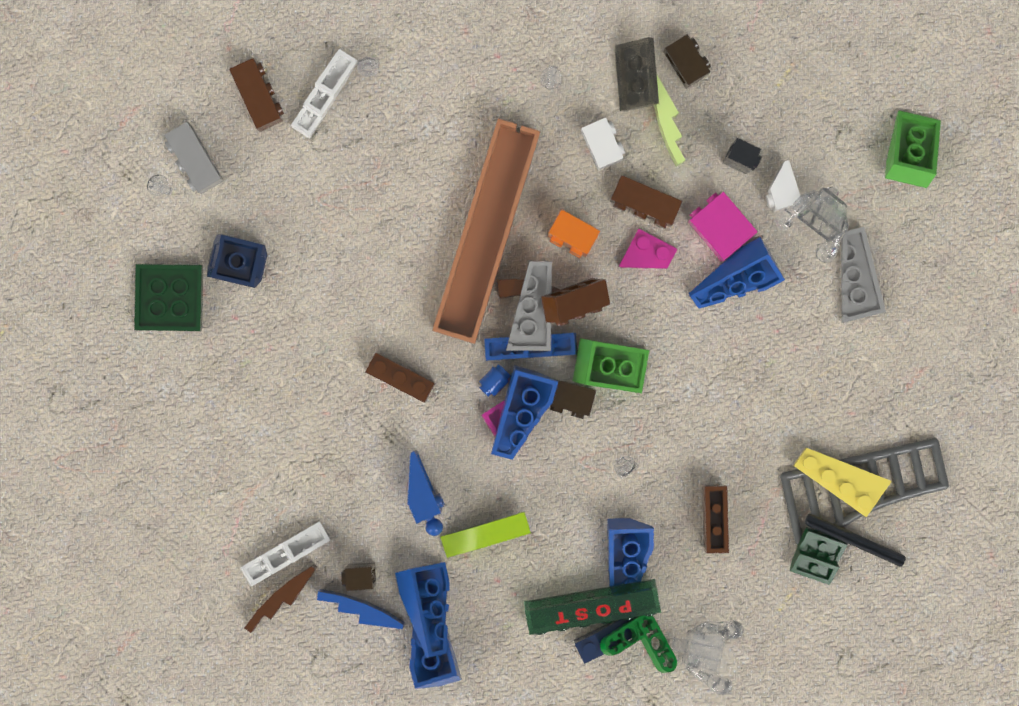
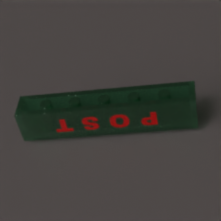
M655 579L524 601L530 635H543L556 630L566 631L574 627L585 628L591 624H608L615 620H630L638 616H653L656 613H661Z

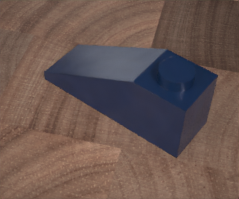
M633 612L574 640V644L584 664L604 655L600 648L601 640L635 618ZM626 628L624 637L626 640H630L633 634L630 629ZM619 640L610 642L609 649H613L612 647L615 644L620 643Z

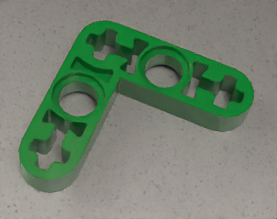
M645 613L636 616L601 640V651L607 656L617 655L641 640L659 672L669 673L677 667L676 656L651 614ZM644 620H647L648 624L643 628L642 624ZM626 628L630 629L633 634L630 641L624 637ZM653 637L659 640L660 645L658 649H654L651 645ZM619 640L620 643L615 644L612 647L613 649H609L610 642ZM665 659H668L669 662L667 663V666L664 667L663 663L665 662Z

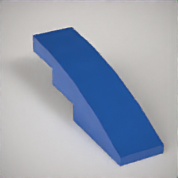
M576 333L551 334V351L506 350L509 337L484 339L486 361L577 355Z
M320 589L318 591L317 600L339 603L338 612L360 615L359 624L403 629L404 621L385 609L365 600L329 590Z

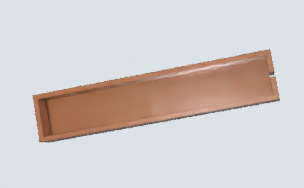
M499 118L432 330L433 332L472 344H476L540 137V131L521 126L520 133L516 132L517 124Z

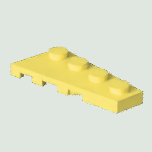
M809 448L803 450L793 465L865 517L869 515L892 482Z

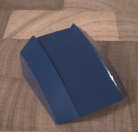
M217 234L213 242L207 267V277L255 288L262 281L267 260L265 245Z

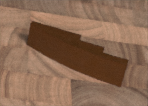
M310 566L279 588L257 610L244 629L252 633L264 615L272 619L283 602L291 606L317 566Z

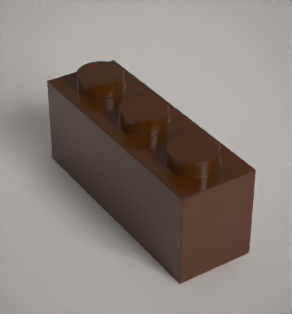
M252 58L230 68L229 70L256 129L261 132L283 122L281 117L284 114L279 102L275 103L272 95L275 92L271 83H266L263 78L266 72L261 62L257 63Z
M621 175L610 202L614 203V208L624 212L626 209L634 212L633 215L642 220H645L646 217L654 220V225L666 229V226L671 227L682 204V201L623 175Z
M590 278L541 296L546 322L555 323L556 326L566 325L571 319L585 318L587 313L601 312L603 307L610 305L606 279Z
M378 353L374 354L366 370L367 374L423 403H426L436 384Z
M702 485L704 552L729 553L727 486Z

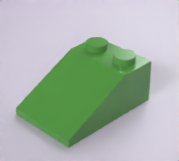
M900 110L897 112L886 160V179L928 188L937 173L941 120Z
M580 338L573 382L642 393L650 350Z

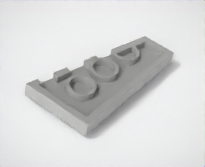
M864 227L841 233L842 323L886 312Z
M529 261L506 350L551 351V323L546 322L541 296L552 293V261Z

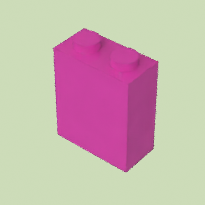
M724 191L720 195L715 192L706 200L708 203L706 207L701 209L699 206L689 214L691 219L688 221L721 262L758 232Z

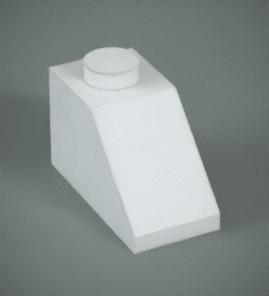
M789 160L781 164L767 191L766 201L768 207L773 208L774 212L802 203Z

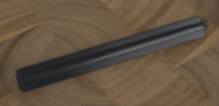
M808 514L805 519V524L809 527L899 567L904 565L906 557L896 551L813 514Z

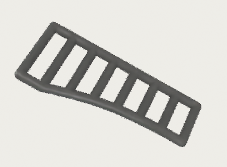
M937 438L839 460L852 466L867 462L869 472L879 476L876 460L889 458L896 494L884 497L883 494L871 512L906 499L946 490L949 487L941 448ZM931 448L939 482L926 485L919 450ZM910 453L918 487L905 491L897 455ZM798 469L783 472L780 475L792 531L797 545L803 534L790 480L803 477L811 514L821 518L813 480ZM829 492L836 521L833 524L843 528L863 516L855 510L844 517L840 499Z

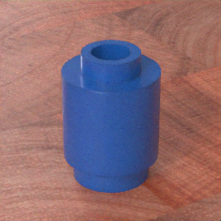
M498 364L496 367H492L479 381L481 384L479 389L488 397L491 394L495 397L509 382L508 379L511 375Z

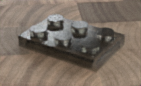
M646 37L615 45L620 111H630L659 104L654 38Z

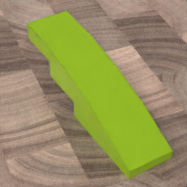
M521 512L440 536L448 558L530 534L531 531L525 512Z

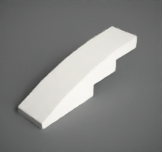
M338 49L315 83V87L304 102L303 108L291 124L292 128L309 139L311 138L343 88L358 60Z
M319 521L243 565L240 569L252 587L329 542L330 538Z

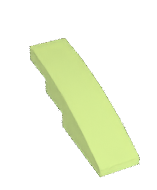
M658 75L652 78V92L657 122L665 146L677 167L685 162V158L676 144L682 138V135L673 121V118L677 117L679 112Z

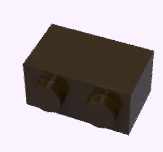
M688 34L665 47L663 51L686 89L708 76L711 72L709 70L711 68L709 61L705 56L701 57L698 52V43L694 38L690 39Z
M557 380L558 385L553 402L550 405V410L562 413L563 409L572 411L571 416L584 419L585 415L590 416L596 390Z
M375 562L348 564L345 570L341 572L342 586L346 585V591L374 589L376 586Z

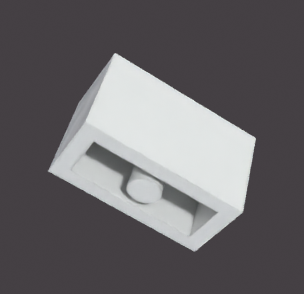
M603 118L581 128V133L598 171L623 160L625 151L621 142H616L614 137L616 130L612 121L608 122L606 118Z

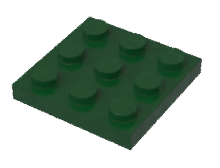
M136 264L134 330L202 331L203 265Z

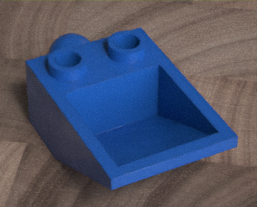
M415 450L410 453L408 505L416 524L427 520L425 526L427 533L431 536H437L443 531V524L435 516L442 513V507L445 504L441 494L435 493L418 451Z

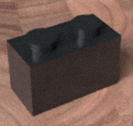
M736 138L731 144L723 164L747 174L758 167L762 156L759 155L761 149Z

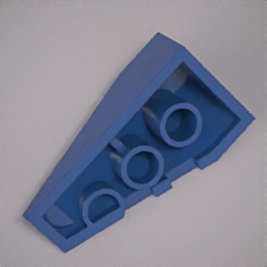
M759 237L738 249L689 292V296L700 309L722 303L726 298L738 295V298L746 296V292L754 290L758 292L765 291L785 279L762 238Z
M514 365L491 451L492 455L513 460L527 440L528 435L552 404L558 385L557 380L537 371Z
M631 518L607 519L610 609L619 610L621 606L626 605L625 601L630 600L632 609L643 574L647 569L648 560L654 550V527Z
M445 562L396 572L400 597L426 658L447 653L448 626L445 624L446 612H449V604H446L447 592L450 590V582Z
M413 627L409 668L415 689L439 687L462 680L449 633L447 634V653L426 658Z

